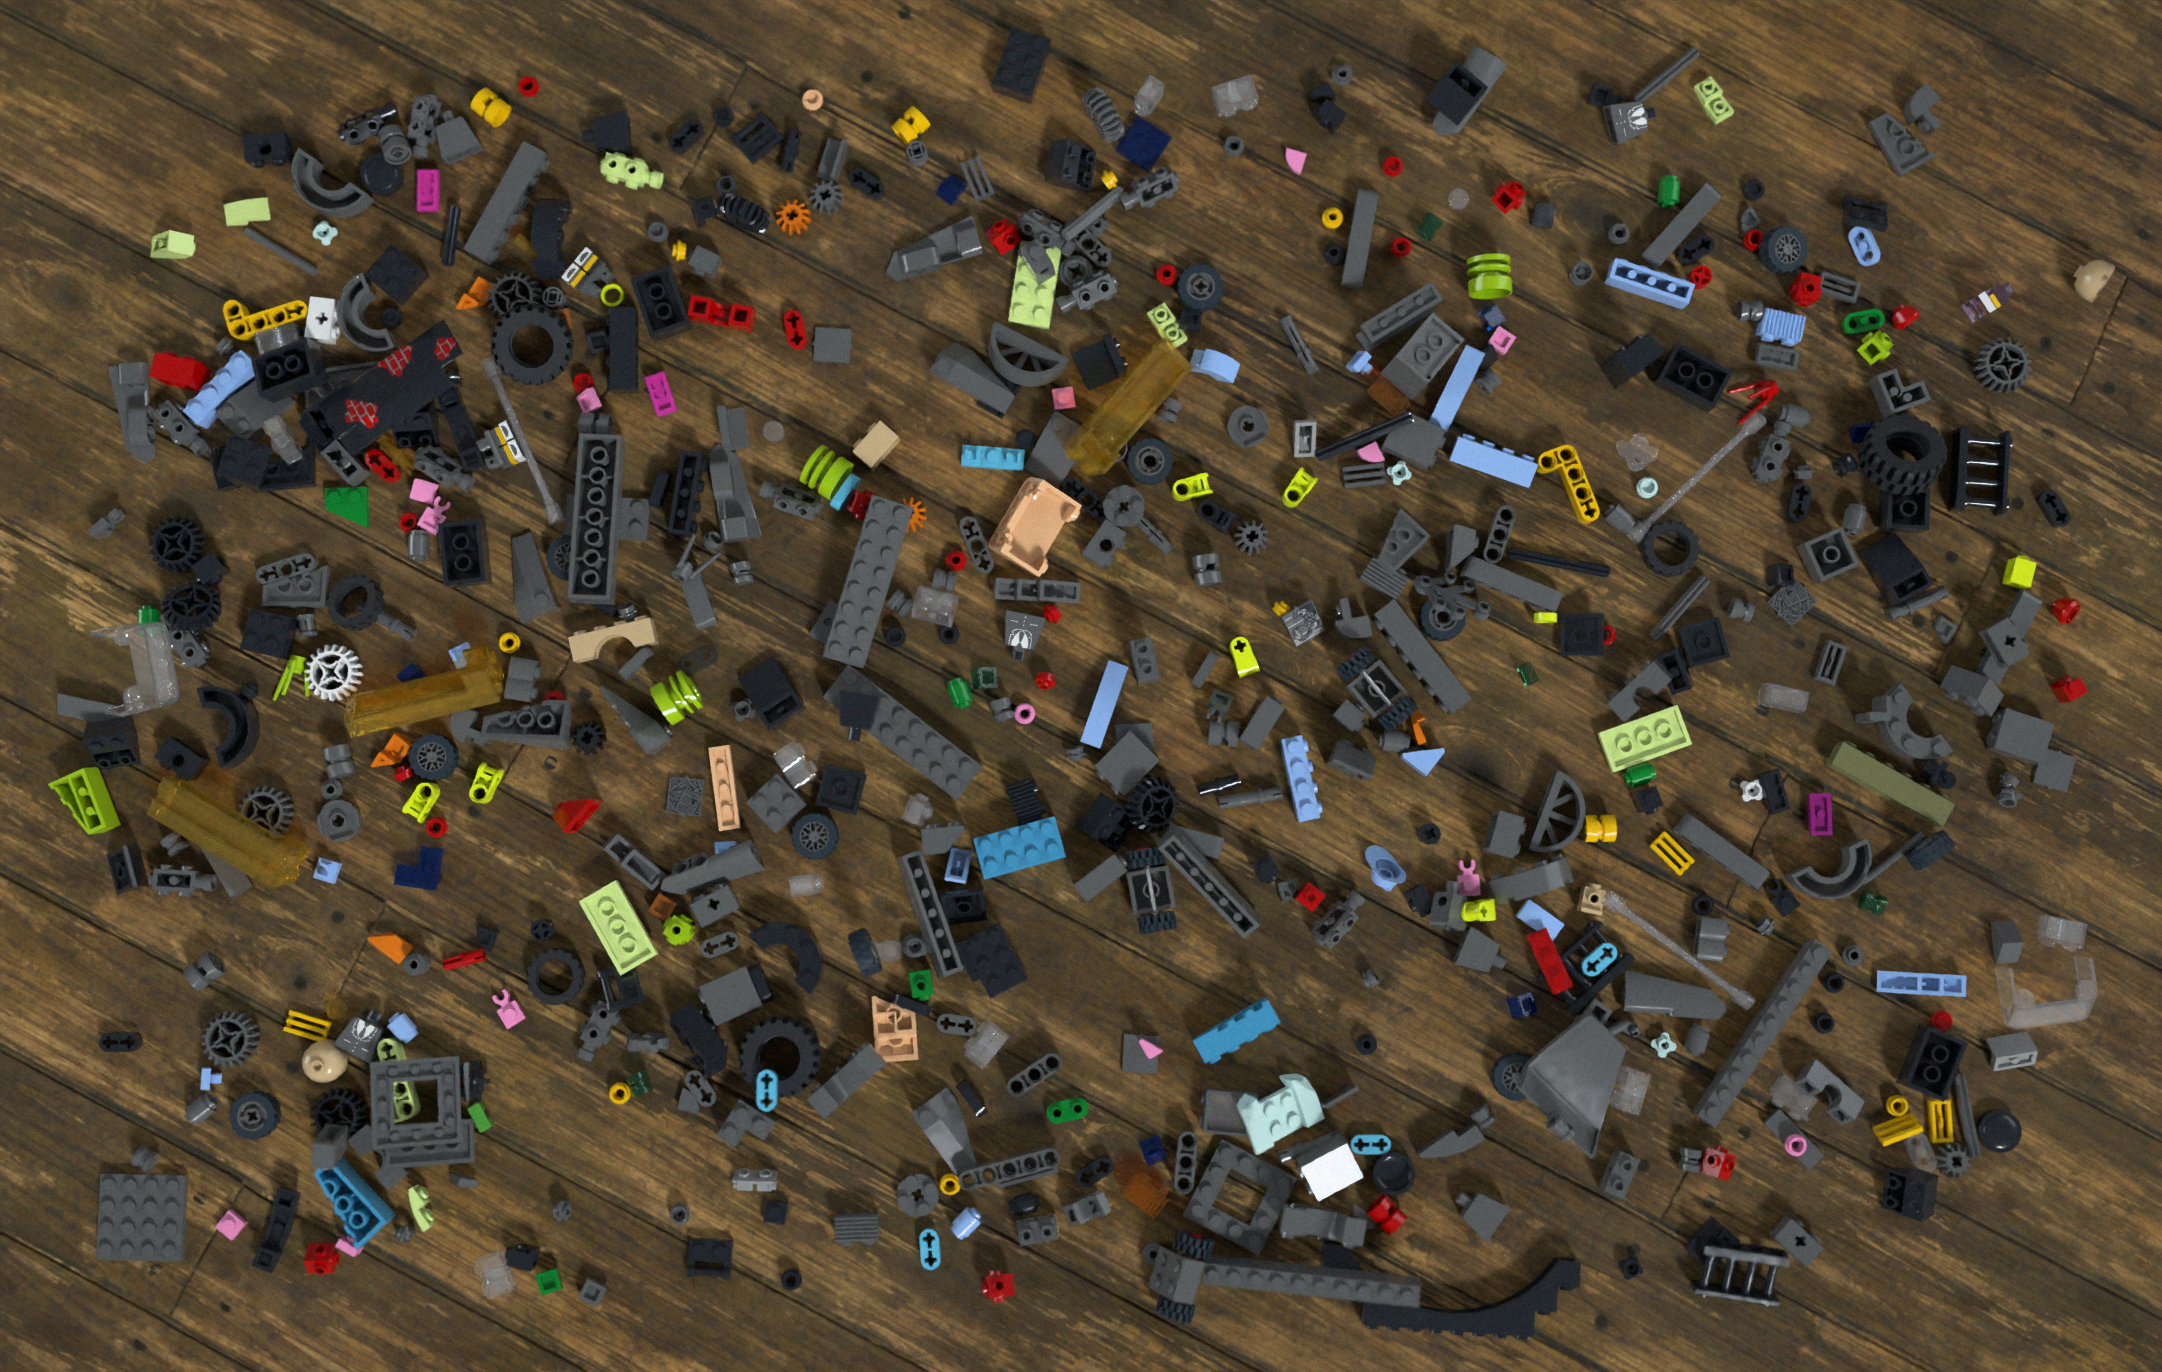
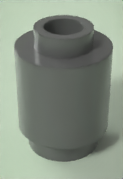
M1789 403L1786 405L1782 404L1777 415L1778 421H1783L1799 428L1808 425L1811 418L1808 408Z
M1618 503L1616 505H1609L1604 511V519L1618 532L1621 531L1625 534L1636 522L1632 519L1633 516Z
M1853 503L1849 504V507L1846 508L1841 526L1845 534L1857 536V534L1863 532L1867 516L1865 506Z
M411 530L408 536V556L412 557L413 561H425V557H429L430 553L428 531Z
M1384 730L1383 733L1379 734L1378 746H1382V750L1401 753L1408 751L1410 744L1409 734L1393 730L1390 732Z
M424 953L409 955L404 962V968L410 975L424 974L431 967V960Z
M1693 1023L1692 1028L1688 1030L1683 1047L1687 1048L1686 1052L1695 1056H1699V1053L1704 1054L1710 1034H1708L1710 1029Z
M210 1093L201 1095L185 1108V1117L192 1124H201L216 1111L219 1103Z

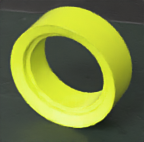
M609 284L603 288L601 299L610 308L620 307L625 301V293L618 285ZM610 289H617L620 292V298L615 303L606 301L605 296Z
M1534 613V622L1556 623L1557 613Z

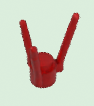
M1773 379L1761 380L1757 383L1727 391L1728 394L1756 388V392L1749 395L1748 399L1757 396L1761 399L1764 398L1762 402L1738 421V424H1742L1766 403L1772 401L1774 395L1779 393L1778 385Z

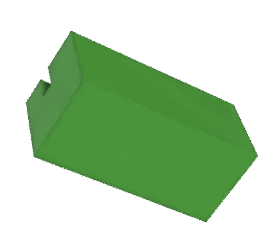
M482 1101L467 1109L480 1133L494 1126L491 1117L487 1118L484 1113L486 1108Z

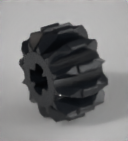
M590 720L588 724L582 721V728L574 727L578 733L571 734V737L577 738L576 741L572 742V745L578 746L576 750L578 753L584 750V755L589 756L590 752L593 755H597V748L604 750L601 742H607L608 739L602 738L603 735L607 734L606 730L600 731L602 724L598 723L595 725V721ZM588 734L593 735L591 743L586 741Z

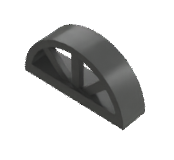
M996 321L993 324L988 343L989 357L995 369L1007 380L1022 386L1035 387L1049 384L1063 374L1069 358ZM996 342L1008 347L1009 349L999 351ZM1021 354L1015 366L1004 359V357ZM1027 358L1031 360L1035 372L1021 370ZM1040 364L1049 369L1042 371Z
M1557 770L1552 774L1525 850L1551 852L1561 849L1575 839L1583 826L1585 802L1582 792L1577 784L1563 772ZM1564 783L1571 793L1557 799L1561 785ZM1574 799L1576 808L1575 820L1552 811L1554 807ZM1549 817L1572 826L1568 834L1560 841L1556 838L1549 822ZM1546 830L1552 845L1539 847L1543 833Z

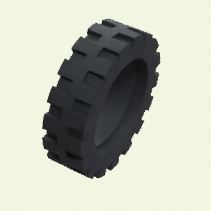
M1676 520L1663 521L1649 529L1642 539L1643 543L1640 548L1643 554L1642 560L1647 563V568L1649 570L1652 569L1653 573L1657 575H1663V577H1674L1692 568L1694 562L1698 559V551H1700V545L1697 543L1699 540L1697 535L1693 534V529L1691 527L1688 528L1687 524L1679 523ZM1674 532L1684 540L1686 556L1681 563L1675 566H1668L1656 558L1654 542L1661 533Z
M350 574L349 577H343L340 579L341 582L333 586V591L329 593L330 599L327 600V606L329 607L327 611L332 616V621L350 631H354V629L361 631L363 628L372 626L371 623L376 622L378 615L382 614V605L385 604L384 592L380 589L381 586L369 577L362 574ZM365 587L368 592V601L365 608L355 617L347 618L344 613L346 598L357 588Z
M554 948L540 952L539 955L532 959L531 965L527 968L528 975H526V981L529 984L528 989L532 991L534 998L539 999L544 1004L560 1005L567 1003L579 995L581 988L585 984L584 978H586V973L583 969V963L580 962L576 954L574 955L567 949ZM551 959L565 961L573 972L571 986L561 994L547 992L539 981L541 967Z

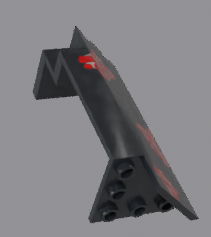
M444 319L318 403L320 409L325 414L324 418L328 426L334 431V438L340 439L351 456H360L365 453V448L381 438L380 436L450 388L460 389L463 387L461 384L463 379L456 370H451L448 364L464 353Z

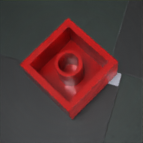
M164 351L163 354L155 352L149 377L165 385L200 393L202 386L209 382L212 370L205 367L204 362L197 361V358L184 355L183 358L177 356L176 353Z

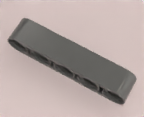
M1706 182L1640 257L1656 270L1723 195L1710 183Z
M1360 188L1357 190L1341 287L1362 289L1379 194L1377 191Z
M1473 556L1467 557L1460 574L1461 577L1467 580H1471L1474 583L1548 613H1556L1563 595L1557 590Z
M2025 589L2018 591L2004 618H2009V620L2015 623L2017 633L2022 639L2042 603L2040 597ZM1987 649L1975 673L1990 678L1998 686L2008 667L2000 668L1989 649Z
M1688 813L1682 816L1673 829L1677 835L1754 890L1758 891L1770 874L1764 867Z
M1049 1145L967 1167L961 1171L958 1183L962 1189L972 1190L1050 1169L1058 1165L1060 1151L1056 1146ZM1047 1152H1054L1057 1158L1054 1161H1048L1045 1158V1154ZM1032 1157L1035 1159L1036 1164L1033 1167H1028L1025 1165L1024 1160ZM1012 1163L1016 1169L1014 1172L1009 1173L1005 1171L1004 1165ZM990 1168L995 1172V1176L987 1178L984 1176L983 1171ZM971 1174L974 1177V1182L971 1184L965 1183L963 1176Z

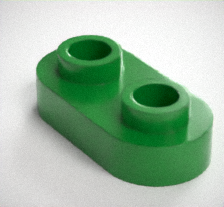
M1878 309L1855 312L1843 318L1841 328L1848 335L1871 332L1882 327L1885 317ZM1869 318L1874 320V324L1869 322ZM1849 322L1854 324V328L1849 326Z
M1082 1097L1055 1101L1047 1108L1048 1119L1056 1124L1082 1119L1088 1113V1103ZM1080 1105L1082 1107V1110L1080 1112H1076L1074 1110V1106ZM1055 1109H1059L1061 1111V1115L1056 1117L1054 1116L1053 1111Z

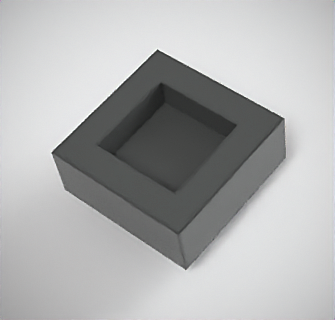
M589 1277L578 1299L597 1308L608 1286Z

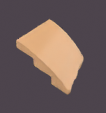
M872 996L875 1050L886 1062L918 1060L915 1012Z

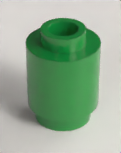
M1667 175L1661 177L1658 188V203L1662 204L1664 208H1672L1675 204L1679 203L1680 182L1677 176Z
M153 605L141 606V609L137 610V629L140 631V636L158 635V630H160V610L155 609Z
M962 677L949 681L947 683V691L954 708L959 707L962 710L970 707V702L974 699L967 682Z
M1643 762L1625 768V773L1622 776L1627 786L1630 785L1631 788H1635L1652 782V779L1656 778V772L1650 762Z

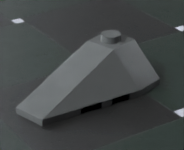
M956 342L939 353L929 370L937 380L1003 414L1006 413L1015 397L972 350Z
M532 532L512 539L514 602L522 624L562 609Z
M601 686L599 688L614 710L620 711L621 714L619 716L622 722L629 728H633L630 733L647 754L655 755L674 740L671 736L673 732L666 723L662 725L659 721L607 687Z
M569 700L542 701V704L531 707L527 705L520 710L505 711L483 718L480 736L483 739L545 748L570 749L573 727Z
M947 1086L914 1109L911 1114L953 1172L959 1177L963 1169L975 1166L977 1162L960 1104ZM965 1174L963 1176V1179H965L970 1174Z

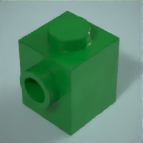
M931 968L909 972L912 997H918V1001L931 999L930 995L935 994Z

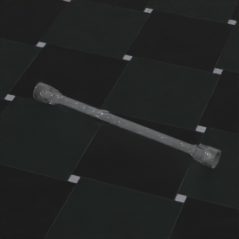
M494 357L486 358L480 362L486 378L494 383L533 477L536 479V484H538L539 491H541L540 493L545 501L544 505L546 508L544 512L550 525L561 523L565 520L559 503L555 504V501L551 499L552 497L549 494L550 492L546 487L533 453L530 451V446L527 439H525L524 432L520 427L521 425L501 382V369L494 362Z
M1757 411L1753 412L1743 422L1744 425L1741 431L1722 447L1716 455L1708 460L1699 471L1691 476L1651 516L1642 522L1638 521L1626 532L1628 538L1635 544L1642 541L1651 525L1671 508L1682 495L1688 492L1692 486L1746 436L1754 435L1767 423L1763 415Z
M1610 890L1605 894L1601 904L1614 913L1624 914V916L1635 922V924L1663 943L1675 954L1697 968V970L1727 991L1731 996V1000L1742 1009L1747 1011L1753 1006L1756 997L1743 988L1739 989L1726 982V980L1694 958L1682 947L1660 933L1647 921L1628 909V906L1625 904L1626 901L1614 891Z

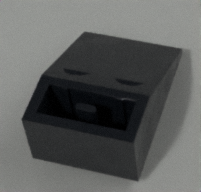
M1896 533L1858 552L1889 607L1898 605L1934 585L1923 564Z
M774 656L738 678L758 715L770 731H773L807 709Z

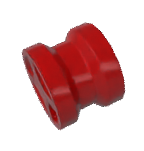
M1697 266L1689 273L1687 281L1695 284L1694 289H1703L1710 283L1712 272L1706 266Z

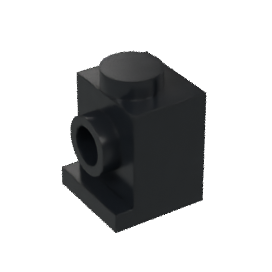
M1328 99L1323 104L1319 103L1313 111L1318 124L1323 128L1331 129L1329 134L1332 136L1345 120L1347 114Z
M1418 884L1402 894L1403 898H1409L1407 904L1413 913L1417 912L1421 918L1431 914L1433 901L1423 884Z
M518 1244L513 1247L508 1246L504 1257L507 1259L505 1266L531 1272L536 1267L541 1247H535L532 1250L526 1244Z

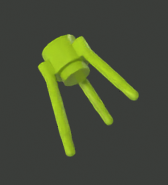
M290 655L272 698L274 701L280 694L282 687L281 694H286L293 673L301 674L305 669H310V666L306 664L307 658ZM304 672L305 696L308 697L309 682L305 678L309 677V674Z

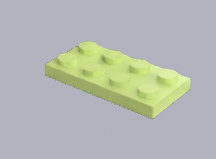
M1021 241L1020 248L1029 242ZM1042 245L1053 263L1056 275L1039 286L1018 255L1008 323L1049 329L1061 256L1060 249L1056 247L1051 249L1048 246Z
M1678 705L1597 733L1612 773L1692 745Z
M618 880L579 901L620 975L659 954Z

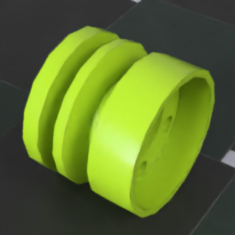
M1490 253L1474 256L1466 261L1467 267L1470 268L1467 270V275L1474 278L1468 281V296L1470 298L1494 299L1505 297L1512 293V279L1509 276H1504L1511 272V267L1509 266L1511 258L1509 255Z
M821 445L807 460L800 476V482L803 484L809 482L808 486L811 489L820 483L818 493L828 500H832L851 474L854 465L842 456L833 462L835 452L833 450L828 452V447Z
M681 669L676 672L679 682L673 675H670V687L663 681H660L650 688L656 704L671 725H675L685 719L683 708H686L691 714L695 713L692 703L698 709L704 707L698 688L692 679Z

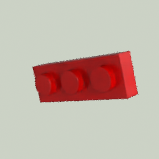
M1546 927L1527 935L1526 938L1553 995L1572 988L1573 984Z

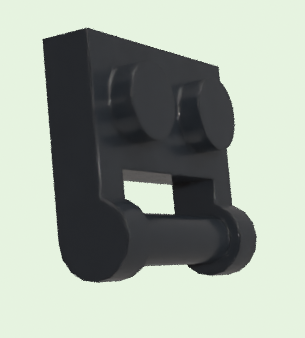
M761 111L739 132L729 136V139L752 165L784 140L780 132ZM761 123L764 125L763 128H761L745 143L741 142L742 139H744L748 134H750L754 129H756Z
M1848 194L1844 196L1842 203L1844 224L1881 232L1886 231L1888 227L1886 211L1888 203L1882 201L1876 203L1853 198V195Z
M615 966L596 973L603 988L607 1003L605 1005L607 1013H613L619 1009L645 1003L636 968L623 975L619 974ZM611 976H615L621 1000L615 1001L609 981Z
M1710 1215L1683 1248L1704 1266L1706 1255L1699 1246L1700 1236L1720 1240L1725 1236L1727 1238L1726 1241L1739 1243L1740 1240ZM1717 1256L1714 1259L1711 1273L1717 1270L1716 1266L1724 1257Z
M691 1237L687 1277H723V1280H730L734 1240ZM696 1261L724 1263V1269L696 1267Z

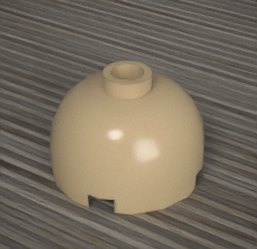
M2103 260L2090 261L2085 267L2080 265L2074 274V277L2077 278L2074 284L2075 291L2084 300L2092 303L2098 296L2097 293L2107 283L2116 266Z
M331 1039L320 1040L313 1043L305 1051L302 1058V1068L311 1080L318 1083H328L337 1079L345 1072L348 1056L346 1051L344 1052L342 1048L334 1045L335 1041Z

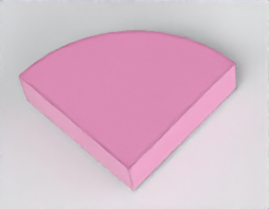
M1287 148L1285 154L1286 161L1291 170L1300 175L1306 153Z
M1376 441L1356 451L1362 459L1368 462L1380 463L1385 460Z

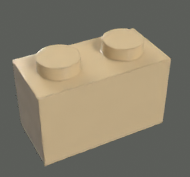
M881 421L877 424L873 423L868 428L866 437L857 440L852 451L872 471L900 442V438Z

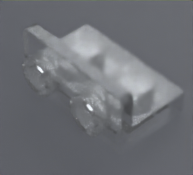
M1781 1073L1767 1092L1772 1097L1770 1101L1779 1108L1783 1106L1789 1110L1788 1115L1795 1120L1808 1121L1809 1117L1807 1115L1818 1099L1814 1096L1808 1097L1793 1084L1794 1081Z

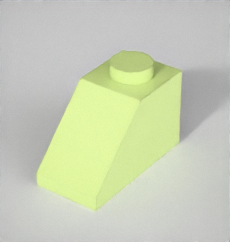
M168 230L152 236L151 257L185 259L193 256L196 248L194 235Z

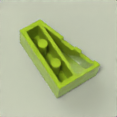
M98 767L82 768L48 784L51 789H55L60 795L62 803L67 804L72 810V815L88 835L104 833L121 825Z

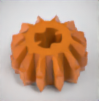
M796 199L793 201V204L786 200L787 206L780 205L781 211L776 212V216L779 218L776 221L777 225H782L781 230L783 232L788 230L789 235H792L794 230L800 235V228L807 230L808 227L805 223L811 222V219L808 217L811 214L810 210L805 209V203L799 205ZM794 214L797 215L793 220H790V217H793Z
M913 497L910 498L909 503H907L905 498H902L903 504L913 507L912 513L914 512L906 533L909 531V527H911L913 532H916V524L920 528L923 527L919 520L924 521L927 519L925 515H921L926 512V508H919L922 504L921 501H917L914 504Z

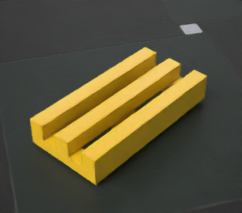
M1665 831L1649 845L1678 876H1681L1695 862ZM1663 838L1687 861L1686 863L1662 840ZM1658 843L1682 866L1680 869L1656 846Z
M289 1010V1018L286 1020L287 1024L284 1026L283 1031L320 1041L327 1039L332 1022L295 1010ZM294 1017L325 1025V1029L296 1021ZM296 1025L305 1029L321 1033L323 1035L318 1036L309 1032L293 1028L291 1026Z
M1927 1099L1930 1142H1954L1951 1099H1946L1945 1102ZM1941 1104H1944L1946 1138H1944L1943 1135V1117ZM1934 1105H1936V1118H1937L1938 1138H1937V1134H1936V1120H1935V1106H1934Z
M1912 1112L1872 1127L1874 1134L1883 1146L1923 1132V1126L1918 1123L1917 1118H1914Z

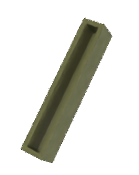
M1849 741L1836 743L1825 763L1826 766L1935 827L1944 826L1955 805L1949 801L1950 798L1948 796L1930 791V786L1912 781V776L1904 772H1896L1891 764L1878 762L1873 754L1866 751L1862 753L1856 749L1857 746Z

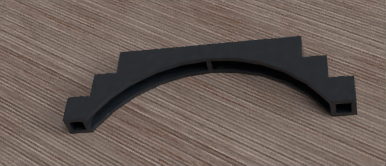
M1322 1240V1267L1365 1271L1348 1248L1342 1246L1341 1242ZM1555 1257L1535 1280L1517 1293L1495 1303L1471 1309H1441L1420 1304L1419 1307L1361 1301L1360 1321L1368 1329H1378V1326H1383L1391 1331L1408 1328L1410 1332H1421V1329H1425L1434 1334H1442V1331H1451L1453 1335H1463L1464 1332H1468L1476 1337L1493 1334L1495 1338H1506V1335L1514 1336L1515 1339L1527 1340L1528 1337H1534L1535 1311L1540 1315H1550V1312L1557 1313L1558 1287L1565 1291H1573V1288H1580L1581 1262L1577 1258Z

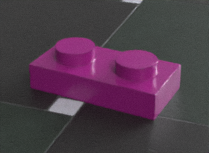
M1831 793L1807 794L1809 836L1833 835Z

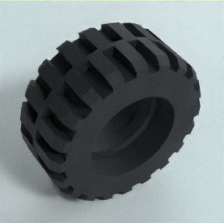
M535 304L517 306L505 313L493 328L494 331L490 342L492 343L491 353L494 355V362L502 369L501 372L505 376L508 375L512 378L511 380L522 382L523 385H542L543 383L550 382L566 369L572 358L574 340H572L571 329L568 328L565 319L558 315V312L547 308V306ZM537 325L545 329L550 335L552 351L545 361L539 364H528L516 356L512 341L516 331L523 326Z
M1893 414L1888 415V417H1882L1871 425L1858 451V463L1860 468L1863 469L1862 472L1865 477H1869V481L1873 485L1877 484L1880 486L1879 489L1883 491L1889 490L1892 494L1896 495L1898 493L1910 495L1912 492L1916 494L1928 489L1936 480L1946 462L1947 447L1944 445L1945 441L1942 435H1938L1939 431L1935 427L1932 428L1926 420L1923 422L1919 420V417H1908V414H1900V416ZM1888 448L1902 449L1911 454L1916 461L1900 459Z
M776 1015L758 1022L746 1033L739 1047L741 1051L738 1054V1060L741 1063V1066H739L740 1072H743L745 1076L743 1079L746 1083H750L753 1086L751 1089L757 1092V1077L760 1072L766 1070L761 1061V1051L765 1043L774 1037L791 1039L797 1045L800 1052V1062L796 1070L787 1076H777L778 1099L794 1096L812 1083L822 1063V1047L819 1046L818 1041L820 1040L817 1035L815 1036L810 1025L807 1026L803 1020L795 1019L793 1016ZM768 1073L762 1078V1081L766 1082V1088H769V1082L773 1081V1078L769 1077Z

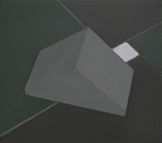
M2014 920L1991 921L1995 964L2018 962L2024 941Z

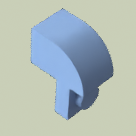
M1195 349L1188 369L1193 372L1209 374L1218 381L1233 383L1240 363L1214 350L1206 349V351Z

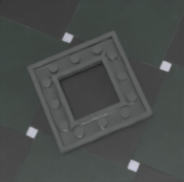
M459 1056L370 1063L373 1150L462 1142ZM438 1079L439 1122L395 1126L394 1083Z
M1221 1138L1183 1216L1259 1255L1297 1181V1177ZM1231 1168L1268 1187L1250 1224L1212 1206Z

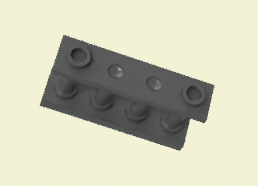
M1430 282L1361 324L1360 328L1362 331L1356 334L1355 338L1362 349L1369 352L1432 312H1435L1434 306L1440 303L1443 298L1433 282Z

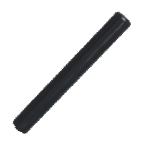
M1410 411L1322 447L1315 451V455L1318 461L1321 462L1414 422V418Z
M1510 547L1507 553V557L1510 559L1605 578L1609 577L1610 567L1606 565L1516 547Z

